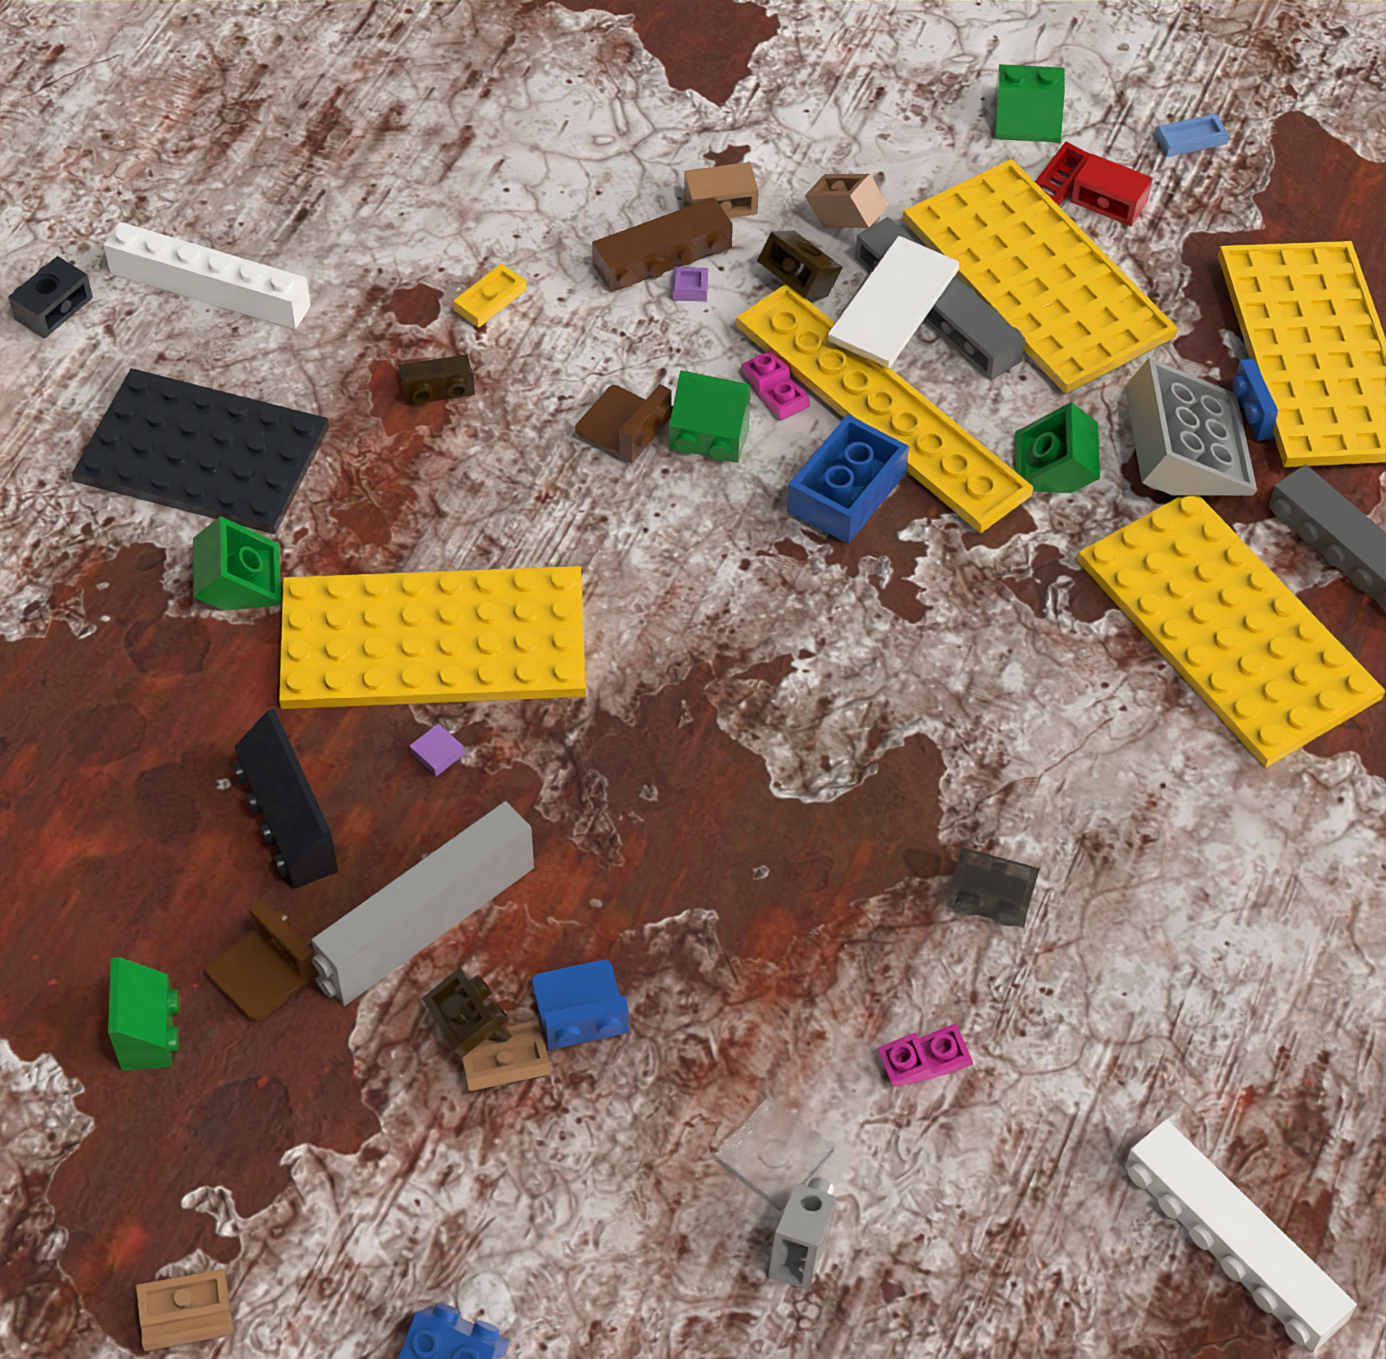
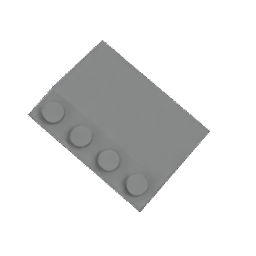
M1148 358L1125 385L1142 483L1151 489H1158L1170 495L1253 496L1257 492L1238 398L1235 393Z

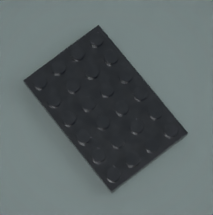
M130 368L72 471V476L76 483L213 519L222 516L241 526L276 535L329 429V421L326 417Z

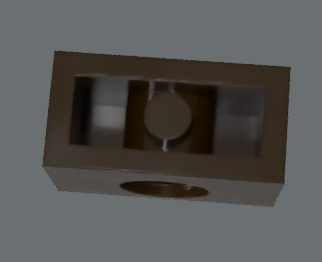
M795 230L772 231L757 259L758 263L804 298L829 296L843 268Z

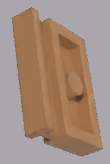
M538 1020L507 1027L512 1037L506 1042L493 1032L462 1058L469 1091L551 1074L550 1062Z
M224 1269L136 1285L144 1351L233 1335L227 1277Z

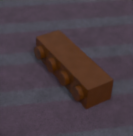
M711 198L593 241V267L611 293L651 277L662 275L673 270L674 267L689 265L697 260L732 248L733 224L716 199Z

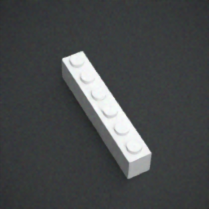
M120 221L104 243L109 271L111 274L295 330L311 306L307 278Z
M1167 1119L1130 1149L1125 1168L1128 1170L1131 1180L1138 1187L1146 1188L1158 1200L1160 1208L1168 1217L1178 1219L1189 1230V1234L1195 1244L1203 1250H1209L1221 1262L1224 1272L1232 1280L1240 1281L1252 1293L1254 1301L1263 1311L1275 1315L1285 1325L1287 1334L1294 1342L1299 1345H1305L1314 1353L1349 1321L1357 1304Z

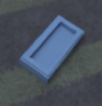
M1217 114L1157 126L1154 133L1166 157L1226 145L1229 139V134Z

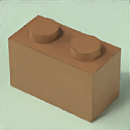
M750 162L684 171V196L687 207L715 198L728 218L758 214L759 190Z
M824 174L805 195L823 227L866 229L875 225L879 221V216L889 206L870 174Z

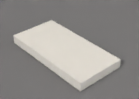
M898 236L830 330L828 341L890 368L959 270V261Z

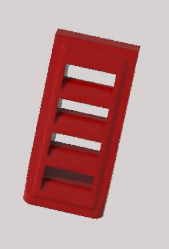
M1065 141L1035 183L1041 189L1047 187L1056 192L1054 196L1046 194L1059 206L1073 192L1075 178L1091 154ZM1070 163L1076 166V168L1072 169L1066 165ZM1062 171L1070 176L1066 178L1058 173ZM1054 179L1063 185L1060 187L1050 181Z

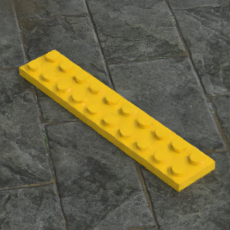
M783 285L736 317V327L765 352H773L789 367L791 374L843 418L848 414L908 445L909 452L906 471L979 533L984 532L1032 496L1033 486L891 368L882 366L829 342L828 333L836 323L789 285Z

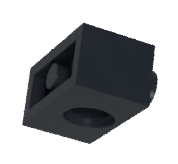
M56 256L47 265L41 267L23 285L17 287L8 298L15 321L45 339L93 298L88 274Z

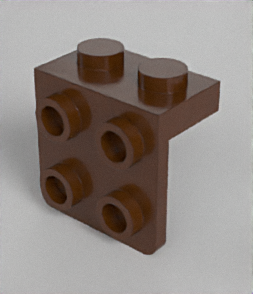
M659 384L645 400L618 385H611L577 422L575 432L578 436L633 463L671 419L673 409L672 390Z
M262 899L249 908L254 929L206 967L208 977L253 1022H259L319 975L312 962L315 954L311 939L304 933L300 935L295 933L290 928L291 923L287 916L277 907L272 910Z

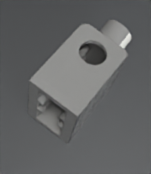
M812 1178L808 1186L802 1184L794 1186L775 1231L768 1277L808 1291L810 1290L831 1231L837 1198L832 1195L834 1187L829 1181L822 1178ZM796 1243L804 1245L805 1248L799 1247Z

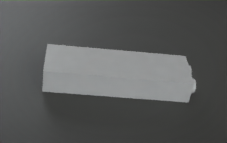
M506 801L311 939L315 954L312 962L319 973L316 981L325 995L329 998L335 996L343 1006H346L534 869L531 826Z

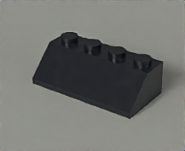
M275 709L268 710L234 746L238 762L233 763L232 767L239 785L247 784L250 790L245 796L253 816L260 814L264 823L259 824V828L267 847L273 844L275 846L277 854L273 855V860L280 877L288 876L293 889L337 873L338 867L331 830Z

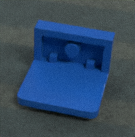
M1254 358L1240 360L1237 374L1233 377L1232 381L1234 393L1257 441L1275 438L1273 428L1279 412Z
M599 960L539 973L533 977V990L548 1050L629 1033V1012L625 995L620 996L610 961Z
M436 1303L435 1306L431 1305L415 1313L398 1359H500L504 1357L510 1339L499 1335L500 1329L488 1322L476 1320L475 1323L469 1322L459 1317L460 1311L443 1303Z

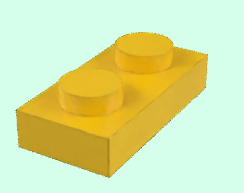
M501 263L453 301L454 311L479 328L527 290L526 280Z

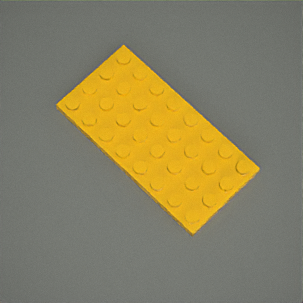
M1013 159L903 210L902 220L929 249L959 261V270L955 276L966 286L971 287L979 298L988 306L995 308L1006 322L1022 333L1023 337L1026 338L1024 351L1064 394L1174 339L1177 335L1178 328Z
M1352 241L1221 246L1218 252V259L1250 359L1254 358L1279 411L1273 428V434L1283 466L1297 467L1304 466L1305 464L1307 466L1386 462V338Z
M1182 495L1078 552V563L1265 768L1380 701L1384 696L1385 689L1200 495Z
M581 566L284 577L279 697L281 709L586 697Z

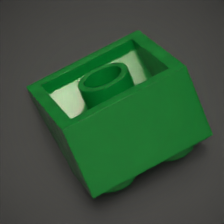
M999 64L995 91V139L1061 143L1065 68Z
M681 370L669 425V448L684 453H694L713 457L717 460L739 463L749 432L751 385Z
M1070 402L1015 431L1016 473L1033 486V492L1073 493L1099 480L1098 422L1073 402Z
M222 516L218 517L193 537L194 598L224 611L278 606L281 603L279 543Z
M120 957L111 958L108 1033L121 1070L172 1067V1051H179L178 1026H173V1014L180 1013L179 990H172L168 974Z

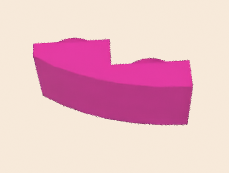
M769 351L760 354L741 364L742 371L755 392L779 420L810 407L809 395L790 379L789 367L773 352Z
M957 1023L920 1038L917 1037L915 1032L878 1047L893 1086L929 1080L973 1065Z

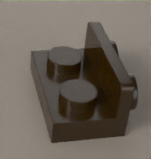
M468 354L398 364L405 405L424 404L432 401L475 395L474 375L470 367Z
M459 967L422 999L453 1051L463 1058L493 1032L505 1042L512 1035L504 1024L509 1020L507 1014L494 1000L491 1002L488 998L493 993L486 982L478 974L472 978Z

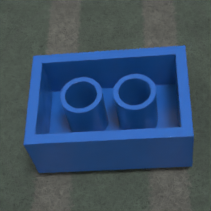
M847 414L789 483L787 512L849 544L906 474L909 446Z

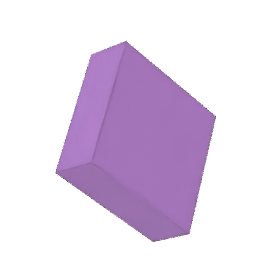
M674 267L673 301L707 302L708 268Z
M439 723L410 745V753L435 776L439 775L465 754L464 746Z

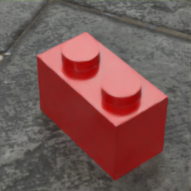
M1091 154L1075 178L1071 203L1132 227L1149 200L1153 177Z

